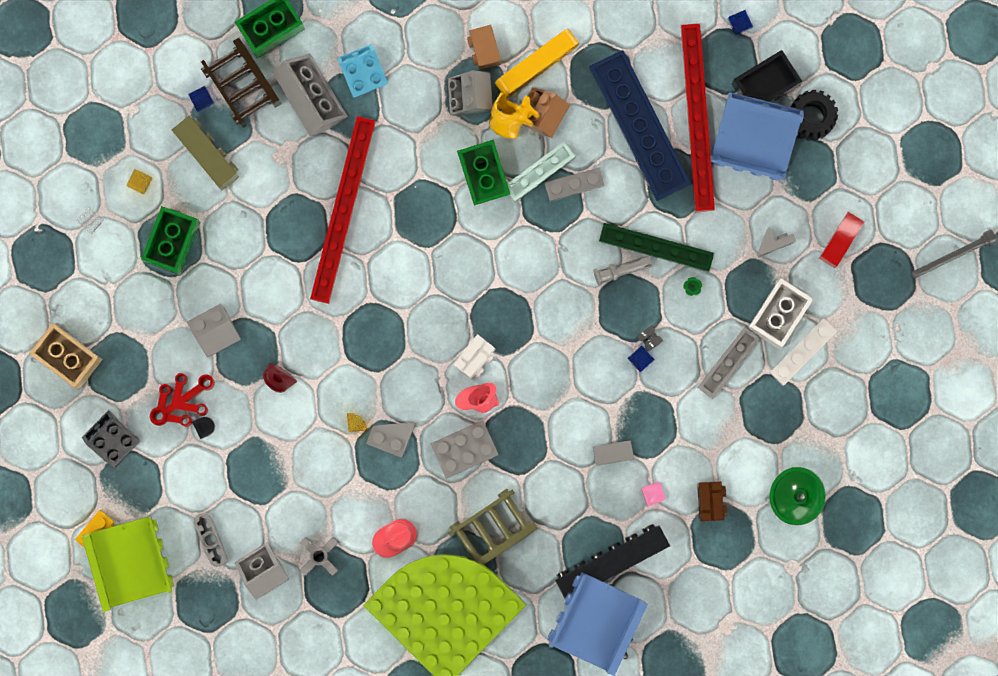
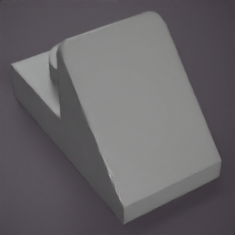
M769 227L757 253L758 258L794 244L796 242L794 234L789 236L787 233L776 237L777 240L775 241Z

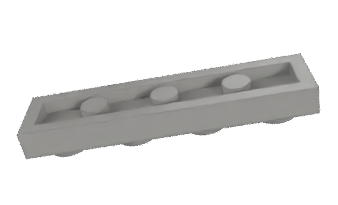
M744 327L697 388L713 399L760 338Z

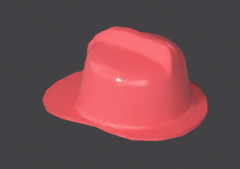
M485 383L465 388L457 395L455 405L461 410L474 409L477 412L486 413L499 405L495 394L496 386L494 383Z
M398 519L382 527L373 537L372 545L374 551L382 557L390 558L408 549L416 540L417 532L415 526L406 519Z

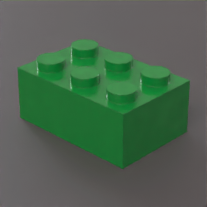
M269 0L235 21L237 28L257 59L305 30L302 21L288 0Z
M161 206L141 260L144 263L181 276L201 222L194 217Z

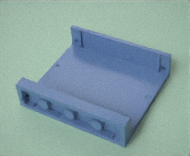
M729 92L712 151L711 162L720 167L730 166L736 171H750L755 176L766 175L772 180H785L786 170L800 123H802L804 111Z
M581 572L580 576L577 575L574 579L572 594L568 593L564 601L566 605L564 611H560L556 618L558 624L555 630L551 629L548 635V644L552 648L554 646L615 676L648 604L633 595Z

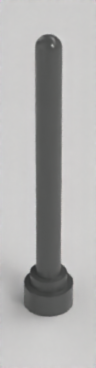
M990 229L984 232L980 239L913 271L911 277L918 278L983 245L992 246L997 243V238Z

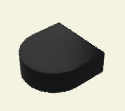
M201 417L192 422L200 439L210 436L215 431V423L211 418Z

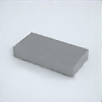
M631 440L593 447L596 466L634 460Z

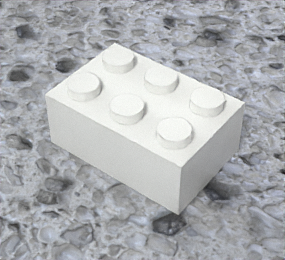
M780 278L747 329L774 347L781 349L813 299Z

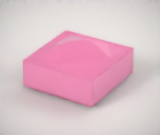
M660 482L641 488L647 507L666 500Z

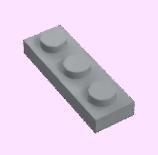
M600 168L544 183L549 202L605 186Z

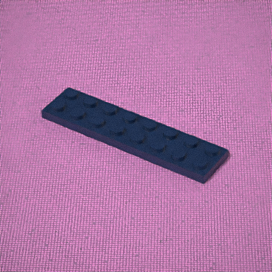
M624 50L590 65L589 69L656 201L691 185Z

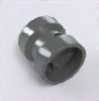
M652 325L637 335V338L645 344V349L648 352L663 341L660 336H657Z

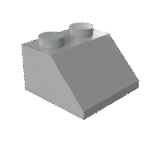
M222 304L187 321L195 339L207 358L241 340Z
M268 542L235 562L245 587L255 600L289 580L282 564Z

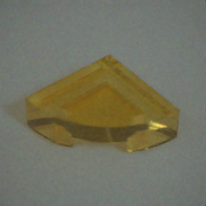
M347 413L348 432L368 431L365 421L360 416Z

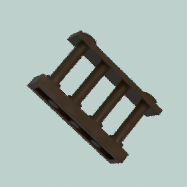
M237 38L233 41L235 45L233 51L209 66L202 60L201 63L204 67L201 70L206 78L211 77L234 114L231 117L236 125L241 124L244 128L246 124L242 119L266 104L270 105L272 103L276 108L281 105V102L240 38ZM236 57H243L245 63L241 68L219 82L213 75L214 71ZM247 72L254 74L255 79H253L252 83L230 97L222 89ZM263 88L266 93L263 95V98L241 112H237L233 103L255 89Z

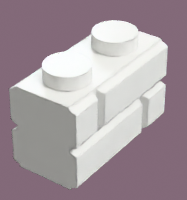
M477 334L453 365L471 380L474 377L478 378L484 371L482 366L486 362L490 363L496 356L494 353L496 349Z

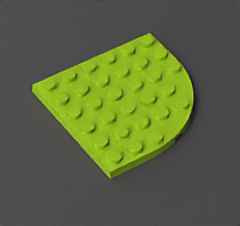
M440 554L426 556L403 566L363 606L433 676H458L527 604L498 575L483 564L462 556Z

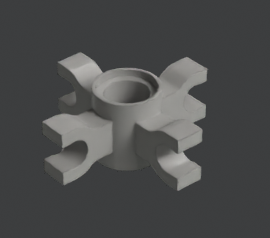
M305 537L300 544L310 553V560L299 571L306 576L316 565H322L334 576L339 570L328 560V553L339 542L332 537L322 548H316ZM317 551L324 553V560L322 562H317L314 558Z

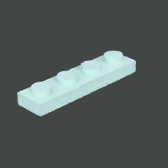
M565 142L561 143L507 183L510 191L509 196L514 202L518 201L576 156Z

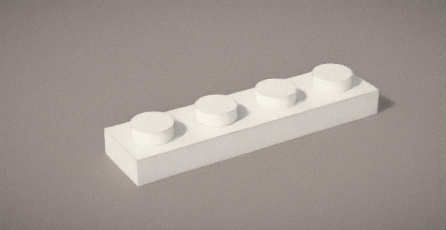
M823 318L769 373L784 386L837 331Z

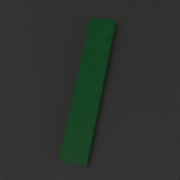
M607 223L603 224L599 239L601 243L707 272L710 271L714 256L713 252Z

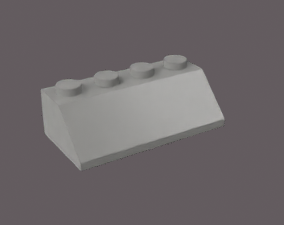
M311 54L284 60L272 72L309 136L323 133L348 118Z

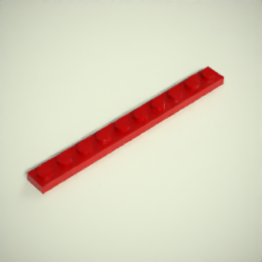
M700 23L681 25L694 204L695 212L714 211L715 205Z
M359 116L356 118L310 300L325 304L330 303L376 123L375 120Z

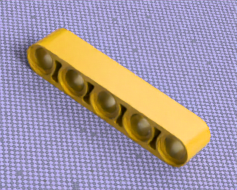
M567 28L496 80L495 85L502 93H505L506 98H509L572 52L580 43Z

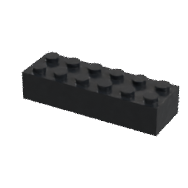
M651 524L642 529V534L637 535V533L626 537L625 543L620 545L617 542L609 546L608 552L603 554L600 551L590 556L592 558L591 561L586 563L583 560L573 565L574 570L568 572L566 569L556 574L558 578L555 579V582L564 599H566L568 593L572 594L574 579L577 575L580 576L581 572L604 582L670 547L660 525L654 526V524Z

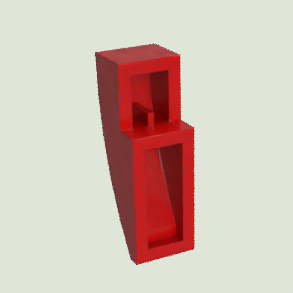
M847 212L819 259L835 269L864 221Z

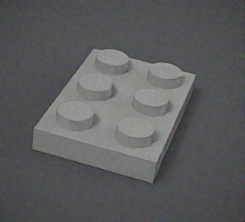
M483 420L430 443L446 479L498 456V452Z

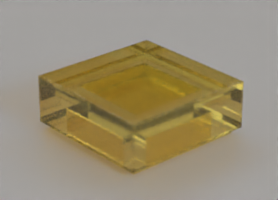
M134 169L126 186L144 195L153 178Z

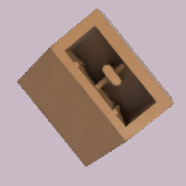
M532 87L527 96L530 97V105L538 112L539 117L536 118L533 115L529 117V120L533 123L532 127L525 124L522 125L541 135L552 138L570 105L555 93Z

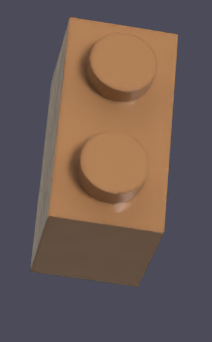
M487 25L469 30L470 36L467 37L469 48L473 47L475 53L472 55L474 66L478 65L480 71L501 65V58L492 26Z

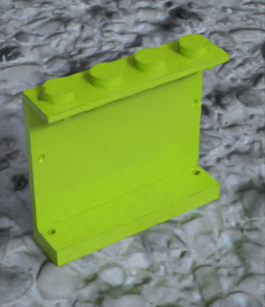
M151 516L82 535L103 612L111 610V607L167 591L172 593L171 587H174L172 575L168 576L166 569L169 568L167 557L162 556L163 542L161 538H157L158 524L156 519L152 520Z

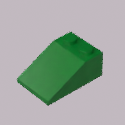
M494 139L457 151L474 206L510 195Z

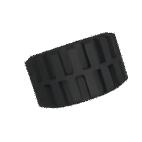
M811 90V92L805 91L794 100L791 108L803 110L805 107L814 106L823 114V122L818 125L809 124L803 117L798 129L799 138L805 137L807 141L811 139L816 141L819 138H824L834 128L838 119V107L834 106L836 102L835 100H830L831 96L829 94L825 96L823 94L824 91L821 90L819 93L816 90Z

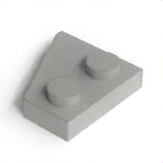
M408 422L373 426L366 444L402 458L416 423Z

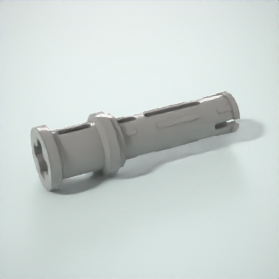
M647 255L620 265L610 264L609 267L600 270L593 269L594 276L599 286L609 280L616 281L622 275L652 267V261L650 256Z

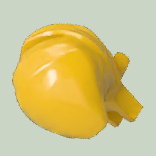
M500 93L493 104L489 126L494 133L501 137L516 139L519 136L520 126L525 124L532 127L533 123L529 120V117L533 115L538 118L539 114L530 105V97L525 96L522 104L517 105L507 100L505 93Z

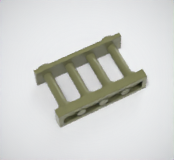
M505 489L498 494L499 499L463 523L458 521L449 527L451 531L448 534L451 536L456 533L471 556V560L484 565L538 529L535 522L530 524L529 521L525 520L510 496L515 493L513 489L511 491ZM502 501L505 502L520 525L521 531L515 535L509 531L494 506ZM487 511L504 536L505 542L499 546L493 542L478 519L479 516ZM470 522H472L488 547V553L484 556L477 553L462 530Z

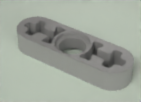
M205 513L198 514L194 519V525L208 560L215 567L223 566L227 561V554L210 515ZM201 517L208 519L206 523L207 529L212 527L213 531H208L202 535L201 531H205L203 525L199 526L198 522L201 521ZM209 534L216 537V542L212 546L207 545L205 542ZM219 545L220 549H216L218 555H223V558L220 559L221 563L213 561L215 553L214 551L209 552V549L216 548Z

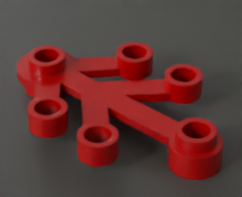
M178 373L175 376L176 384L172 403L166 406L167 396L172 393V388L167 384H162L159 388L158 405L150 412V421L156 426H162L166 422H173L189 427L192 424V418L189 415L177 416L170 413L177 409L205 416L208 413V407L205 404L196 405L186 402L203 390L209 391L213 389L215 385L214 379L210 375L204 374L198 379V385L182 395L183 386L187 383L188 378L185 374ZM184 376V381L179 382V377ZM209 380L210 385L206 387L204 383ZM165 387H168L167 393H163ZM200 407L205 408L203 413H199ZM162 413V419L158 420L157 415ZM185 418H189L187 424H183Z

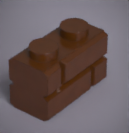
M722 481L697 483L699 522L723 521L724 516H727V505H723V497H726L725 485H722Z

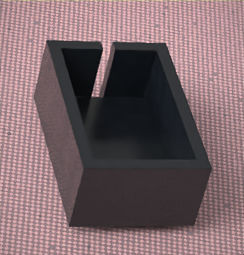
M780 50L734 78L731 85L739 95L773 103L798 88L802 80L783 50Z

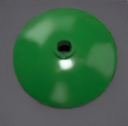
M792 467L784 470L775 478L770 489L769 498L773 512L781 521L790 525H805L812 522L821 513L825 504L826 494L824 485L817 474L806 468ZM804 494L805 498L801 501L800 496Z

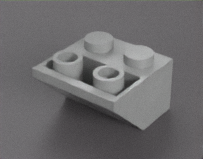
M473 70L448 78L450 115L480 114L492 110L490 73Z

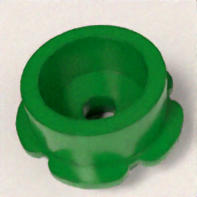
M695 277L688 278V281H685L683 284L686 294L689 296L700 294L701 281Z

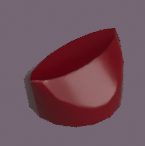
M269 363L263 373L264 382L275 392H285L297 382L290 373L273 363Z

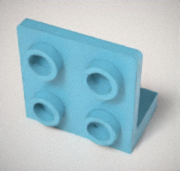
M372 44L337 58L354 98L388 84Z

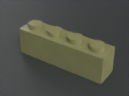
M188 116L175 126L172 131L222 191L239 177L236 173L238 168L232 161L228 163L224 157L227 155L220 147L216 149L212 144L215 140L208 132L206 134L202 132L201 128L203 126L196 118L192 120Z

